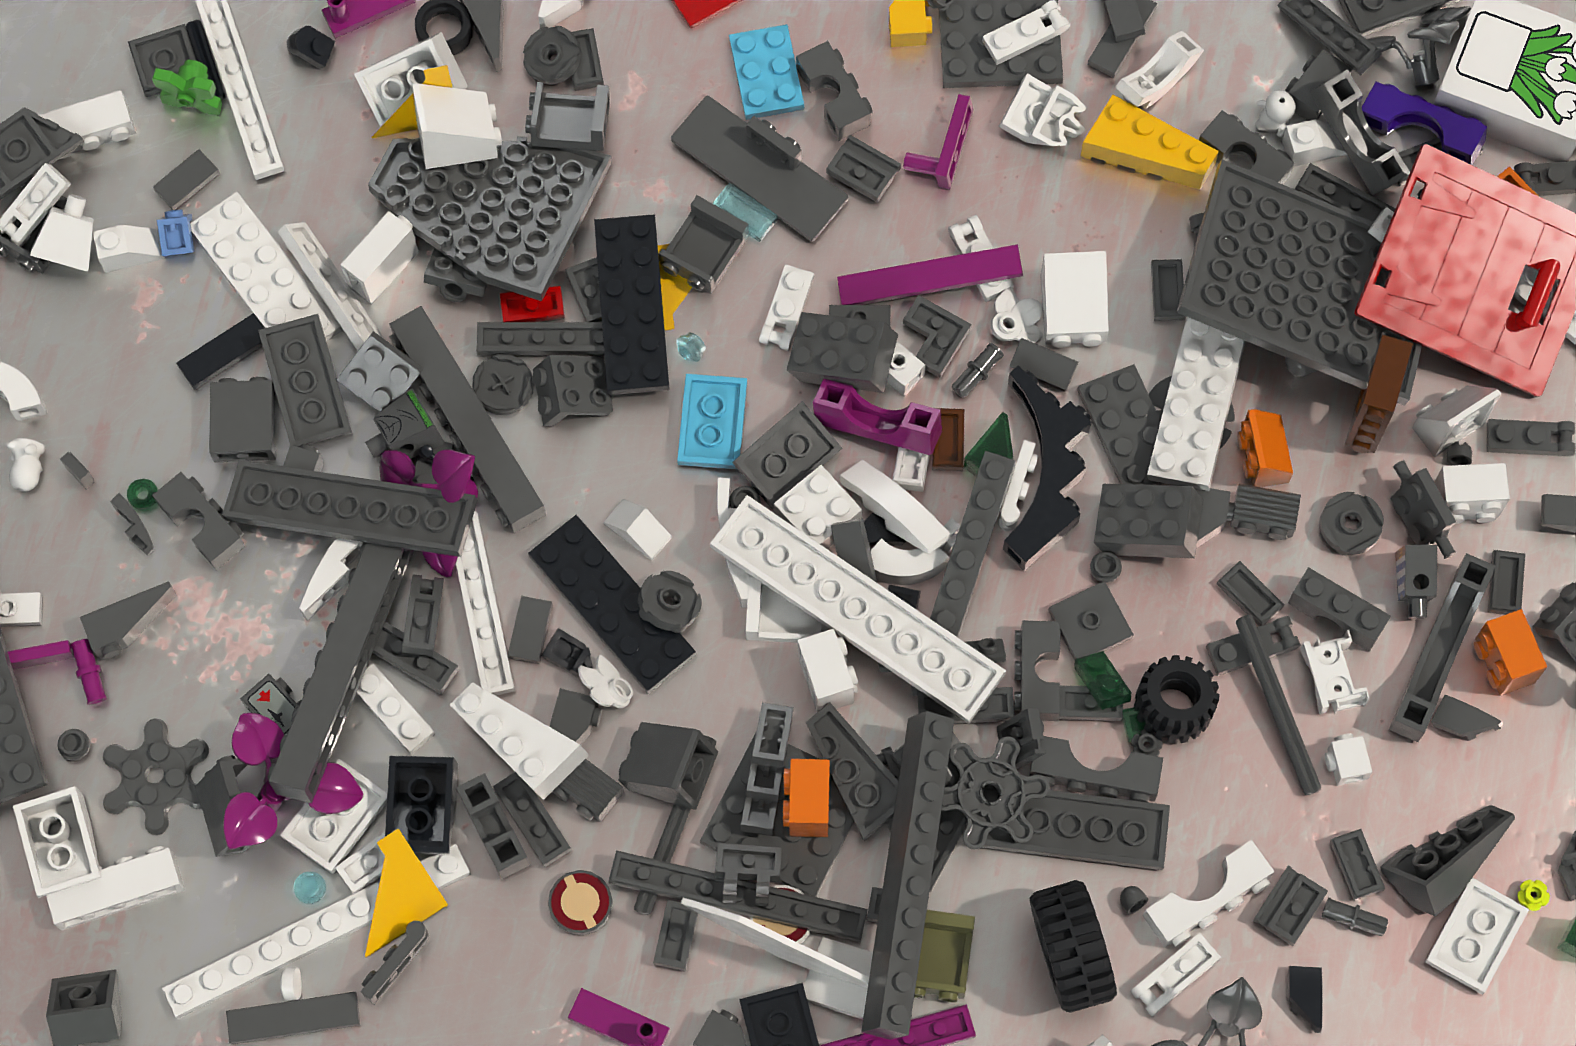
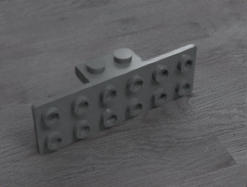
M708 95L703 98L671 136V141L811 242L819 236L848 201V195L802 162V150L791 137L784 138L777 133L776 128L767 120L761 121L753 116L748 123Z

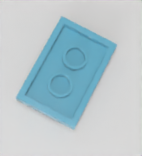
M788 24L730 34L729 41L745 120H750L753 116L761 118L804 110V101Z
M686 374L677 458L678 465L737 469L732 462L741 455L747 378Z

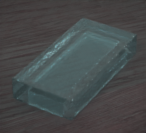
M728 183L712 203L748 223L749 235L761 242L778 220V215L731 183Z

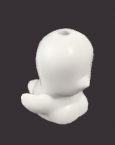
M1276 90L1268 96L1266 101H1257V105L1262 107L1263 111L1255 126L1260 131L1277 133L1278 137H1282L1286 126L1289 125L1290 119L1294 115L1296 105L1288 92Z
M26 438L11 440L6 444V447L13 454L10 456V459L14 461L10 470L9 481L17 490H32L38 484L40 472L43 471L39 457L45 451V445Z

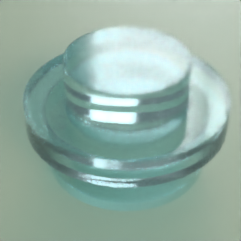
M689 332L677 339L678 352L684 359L698 362L703 357L706 346L699 336Z
M316 872L302 873L295 880L294 893L305 904L317 903L326 893V882Z

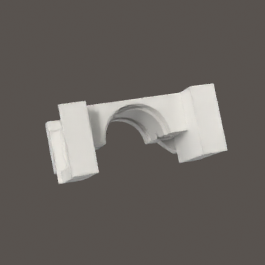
M1349 630L1346 631L1343 638L1320 643L1318 638L1314 647H1311L1310 641L1303 642L1300 648L1306 665L1309 666L1313 675L1319 714L1326 713L1330 703L1332 704L1334 714H1336L1337 711L1362 705L1365 707L1370 699L1366 687L1354 690L1343 654V650H1348L1352 642Z

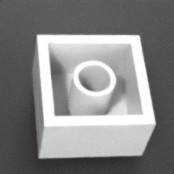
M1506 463L1442 466L1434 481L1456 520L1455 524L1469 519H1476L1479 523L1495 521L1510 500Z
M822 465L774 503V513L826 549L835 544L831 530L833 523L862 519V509Z
M833 628L797 640L798 659L816 711L819 712L829 702L836 709L853 704L854 693L858 692L856 685L858 680L853 666L847 667L846 665L848 663L846 657L848 651L843 637L837 638Z

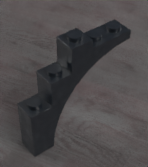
M1018 365L1009 373L1008 384L1022 400L1034 423L1040 444L1042 468L1040 483L1033 503L1021 523L1004 540L1003 550L1025 571L1079 523L1080 513L1078 511L1080 509L1073 499L1068 496L1065 498L1064 495L1084 478L1086 467L1084 466L1083 458L1077 452H1070L1069 450L1089 433L1092 422L1088 412L1080 405L1076 407L1071 401L1060 408L1058 399L1051 392L1045 393L1038 386L1039 381L1034 374L1028 370L1024 371Z

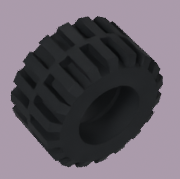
M1172 655L1170 661L1166 657L1160 658L1158 664L1153 662L1147 672L1145 671L1135 695L1134 709L1139 711L1137 715L1139 723L1145 722L1144 729L1148 733L1153 730L1156 733L1155 738L1161 740L1163 736L1168 738V743H1174L1176 739H1179L1181 743L1188 742L1190 736L1193 739L1199 737L1201 731L1204 732L1209 726L1219 702L1220 694L1217 693L1219 686L1217 681L1212 682L1214 675L1210 670L1205 672L1203 670L1205 665L1200 661L1196 665L1192 663L1193 658L1186 656L1185 660H1180L1179 655ZM1168 689L1181 691L1189 697L1193 707L1188 709L1173 708L1163 700L1160 692Z

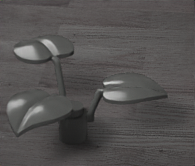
M1471 6L1442 8L1424 15L1421 18V22L1423 24L1430 23V25L1414 29L1407 34L1408 38L1423 39L1424 50L1413 53L1412 60H1410L1401 44L1396 41L1395 36H1378L1367 40L1381 52L1390 48L1397 49L1406 63V68L1413 69L1416 85L1431 84L1440 79L1436 64L1435 41L1450 44L1453 34L1459 28V22L1455 20L1466 15L1471 10Z
M1243 977L1231 985L1216 991L1209 997L1207 1011L1213 1019L1211 1026L1198 1046H1205L1216 1029H1219V1032L1227 1037H1233L1238 1034L1240 1046H1246L1245 1029H1253L1259 1025L1262 1019V1008L1255 992ZM1165 1040L1151 1046L1188 1045L1183 1041Z

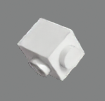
M897 342L887 383L901 395L905 396L925 375V364Z
M1349 733L1335 737V741L1331 742L1327 749L1328 752L1325 753V762L1328 771H1333L1336 785L1368 780L1372 774V768L1363 736L1353 737V734Z

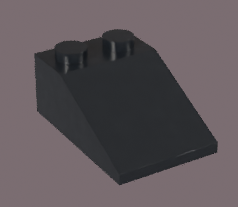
M389 756L385 836L399 829L414 853L450 854L458 763L454 757Z

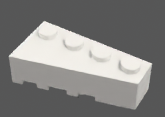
M473 682L450 704L543 800L589 756L580 744Z

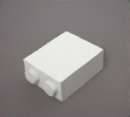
M390 211L385 214L341 263V268L350 289L371 305L419 252L416 244L417 238L412 230L413 225L404 216L399 215L396 217Z

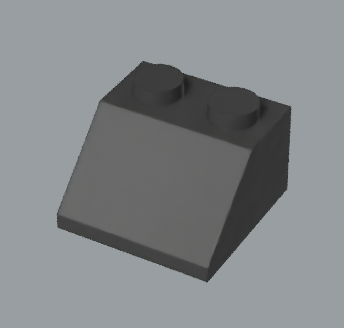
M116 969L52 979L46 1019L53 1046H78L80 1044L105 1043L119 1039L122 1017Z

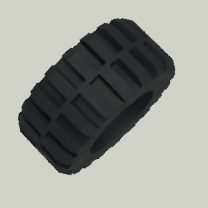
M1074 880L1034 892L1029 898L1031 911L1049 975L1062 1010L1072 1013L1112 1001L1117 995L1114 973L1101 927L1084 882Z

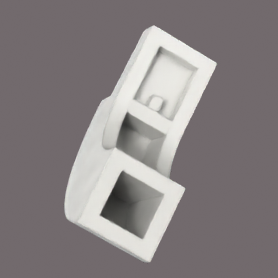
M1181 31L1169 37L1147 64L1138 71L1122 78L1115 88L1123 94L1127 102L1134 104L1136 107L1142 105L1146 109L1163 97L1187 73L1204 49Z
M0 362V396L8 401L10 411L15 419L20 421L46 415L47 411L44 402L31 381L16 368Z
M951 518L944 525L951 533V539L930 554L919 548L914 550L897 549L881 538L870 550L877 580L894 585H911L929 580L938 575L948 565L950 556L945 553V550L948 553L953 550L960 525Z

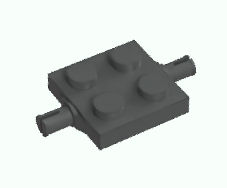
M1405 460L1398 462L1393 468L1402 482L1400 489L1390 499L1393 502L1396 513L1400 515L1407 527L1410 538L1416 545H1433L1436 543L1444 559L1453 556L1456 551L1453 549L1447 536L1456 520L1427 468L1419 470L1412 475Z

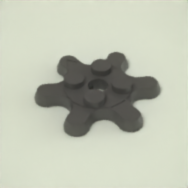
M154 718L145 724L143 730L144 742L138 749L127 750L121 745L112 744L104 750L103 761L109 767L115 768L120 772L121 783L118 788L105 795L103 806L110 814H119L130 806L142 808L145 812V828L152 835H160L169 826L168 812L173 805L185 803L194 809H202L196 790L197 784L191 778V771L197 763L207 758L209 747L201 739L191 740L183 747L172 746L167 740V725L163 720ZM151 768L163 769L164 776L160 782L150 783L147 781V775Z
M1003 737L1000 739L994 754L989 758L978 757L966 743H957L950 749V760L958 768L960 777L956 785L944 788L941 811L957 809L965 814L967 827L963 832L962 838L964 844L970 849H980L984 846L988 833L996 827L1007 830L1011 838L1018 843H1025L1033 836V826L1025 818L1023 807L1029 799L1045 797L1050 790V784L1047 778L1042 775L1026 777L1017 771L1015 761L1020 752V746L1013 737ZM985 785H993L998 790L999 795L995 802H987L983 797L982 789Z

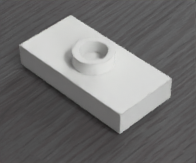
M898 447L892 480L904 490L923 492L930 455Z
M40 592L0 594V627L42 625V594Z

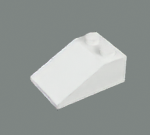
M442 32L354 74L380 127L413 93L412 84H422L424 82V69L447 65L452 88L465 89L468 87Z
M1469 385L1459 391L1454 388L1441 398V403L1435 407L1429 404L1416 414L1418 418L1413 426V430L1432 455L1436 457L1448 449L1454 442L1462 440L1482 427L1501 396V392L1496 388Z
M76 786L13 805L38 898L101 878L89 814L84 796Z

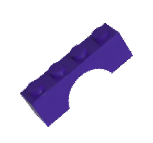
M1375 81L1362 105L1364 117L1372 130L1387 136L1402 126L1417 125L1425 127L1439 138L1443 152L1471 165L1474 164L1486 141L1487 126L1483 125L1478 119L1458 115L1446 106H1436L1427 102L1419 95L1411 96L1391 84H1382Z

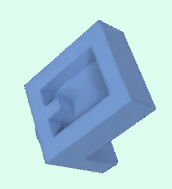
M183 209L164 212L165 217L157 220L162 256L193 253L194 245L190 226L192 214L183 215Z

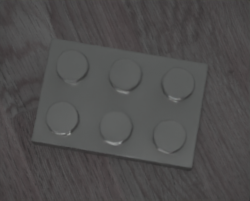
M802 401L732 463L770 508L774 509V503L820 465L826 464L843 448Z

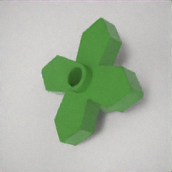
M185 60L184 65L179 67L177 74L172 71L155 68L152 81L155 87L162 89L159 97L163 104L175 107L193 106L203 113L220 115L223 104L221 99L214 95L216 87L214 82L208 79L209 75L207 74L208 68L206 65L195 60Z

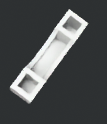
M1252 840L1225 857L1222 862L1224 872L1223 886L1213 897L1202 901H1190L1171 892L1145 910L1143 917L1164 947L1171 943L1175 947L1179 946L1191 937L1189 933L1197 926H1200L1201 929L1208 927L1218 919L1215 914L1224 908L1228 912L1234 910L1244 902L1242 898L1250 891L1258 894L1271 884L1268 879L1271 878L1274 870Z

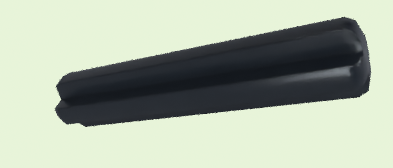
M200 20L188 22L186 29L196 60L207 66L208 79L212 80L216 87L214 95L223 100L225 93L203 25Z

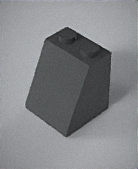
M641 722L638 731H635L632 735L631 749L627 759L620 765L618 781L629 791L696 810L718 755V750L700 730Z

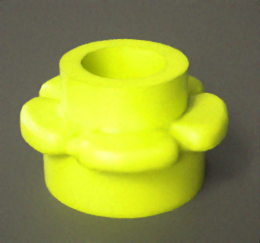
M1529 879L1524 881L1520 885V891L1517 893L1520 904L1531 911L1540 910L1542 906L1548 904L1550 895L1546 891L1547 886L1540 880L1532 881ZM1531 892H1535L1537 896L1533 898Z

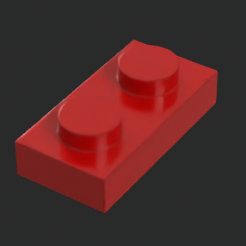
M561 286L549 287L542 301L515 292L500 293L503 322H541L565 318Z

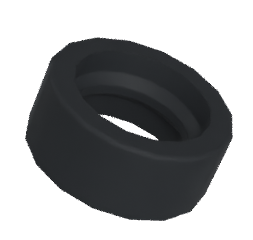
M458 0L427 1L418 10L415 17V31L418 41L429 38L426 32V25L433 17L439 14H451L459 18L461 30L455 37L446 40L453 56L461 53L469 45L473 35L471 17L466 7Z

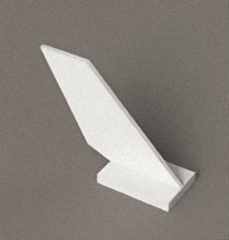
M683 897L681 904L771 954L810 969L803 985L808 1002L863 1020L873 952L822 937L816 952L741 915Z

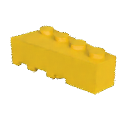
M1112 95L1084 139L1080 157L1087 159L1093 157L1106 161L1105 164L1116 167L1117 165L1133 168L1135 172L1141 174L1151 173L1162 176L1163 180L1201 189L1215 166L1219 151L1127 101Z

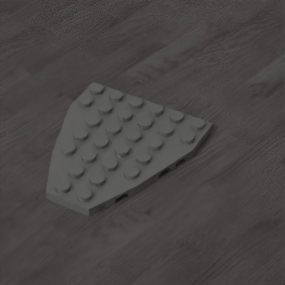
M517 136V141H502V145L497 146L498 158L426 169L420 137L417 139H393L368 183L369 191L396 217L402 215L413 225V233L484 283L539 301L543 300L612 164L611 155L598 151L531 146V142L527 141V137Z

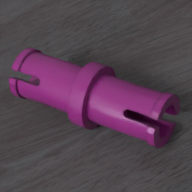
M82 639L71 643L70 645L78 668L75 673L77 678L81 679L87 698V705L107 700L99 675L102 672L101 666L96 664L89 640Z

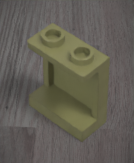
M927 910L914 997L924 998L925 994L938 995V1000L945 1002H957L958 998L964 999L975 916Z

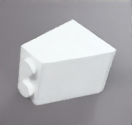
M419 83L412 84L416 122L426 169L498 158L497 146L502 145L499 127H493V122L497 121L494 103H488L486 92Z
M1106 251L1044 254L1040 279L1045 345L1064 348L1076 343H1083L1085 346H1098L1102 342H1106L1109 332Z

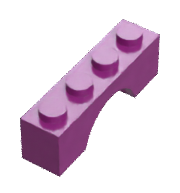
M823 379L813 400L814 415L825 427L923 454L932 455L942 433L941 410L913 402L901 410L883 409L863 399L853 386L829 379Z

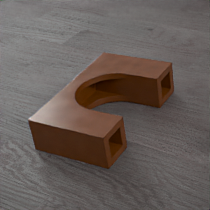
M1386 335L1381 336L1365 390L1360 388L1345 445L1351 446L1354 451L1359 453H1375L1394 414L1413 343Z

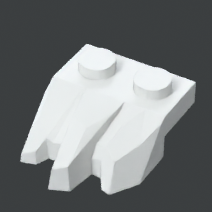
M1026 74L999 127L1027 143L1066 146L1067 140L1064 135L1076 138L1086 130L1074 118L1073 114H1081L1087 107L1075 95L1056 85L1054 88H1051L1033 76Z

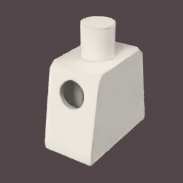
M69 194L64 210L51 207L32 246L30 256L88 272L94 219L82 215L86 203L85 198Z

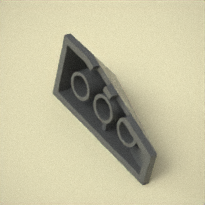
M1489 805L1457 821L1456 828L1443 834L1437 831L1429 835L1430 841L1416 848L1411 844L1401 849L1380 866L1381 872L1412 907L1437 916L1459 897L1515 820V816L1511 812Z

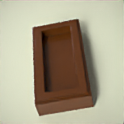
M936 408L941 410L942 433L932 453V470L963 471L965 409Z

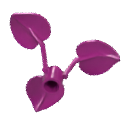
M451 449L437 452L432 463V475L438 484H424L412 481L416 470L412 460L406 454L397 450H388L381 454L379 466L381 481L438 489L441 491L443 498L449 503L459 501L464 494L475 495L478 498L477 486L470 479L475 461L474 455L460 453ZM422 551L426 562L434 571L444 577H452L457 556Z
M243 713L240 715L232 734L231 743L235 756L241 762L256 766L265 761L264 785L257 797L252 793L243 792L233 797L227 805L224 814L223 831L229 850L258 845L269 840L277 829L275 811L280 808L284 800L291 799L277 795L268 780L269 769L272 765L271 759L279 757L280 743L284 733L274 721L256 713ZM328 763L312 804H308L317 812L336 814L357 805L363 798V791L345 767L336 763Z

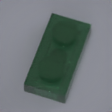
M1104 651L1075 659L1074 669L1102 710L1131 702L1132 692Z

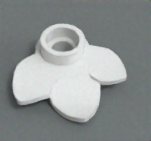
M1011 288L1004 290L994 303L996 315L991 321L992 334L1000 341H1012L1015 339L1020 342L1021 338H1024L1033 343L1038 342L1043 337V334L1035 324L1042 315V304L1030 298L1019 301ZM1003 322L1009 324L1011 329L1006 328Z
M602 655L597 657L596 669L582 665L578 667L579 677L582 683L591 689L589 692L590 697L602 706L608 707L612 705L617 708H624L630 703V699L633 696L630 684L625 679L620 678L618 670Z

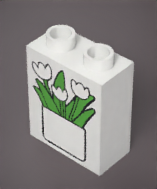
M1475 0L1434 105L1439 107L1446 106L1458 115L1478 119L1483 125L1487 126L1486 136L1555 162L1569 161L1576 147V22L1516 0Z

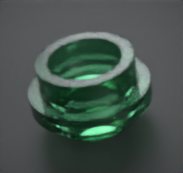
M138 479L128 487L127 499L137 509H148L156 503L152 495L158 489L151 480ZM148 491V496L145 499H139L138 495L140 492Z

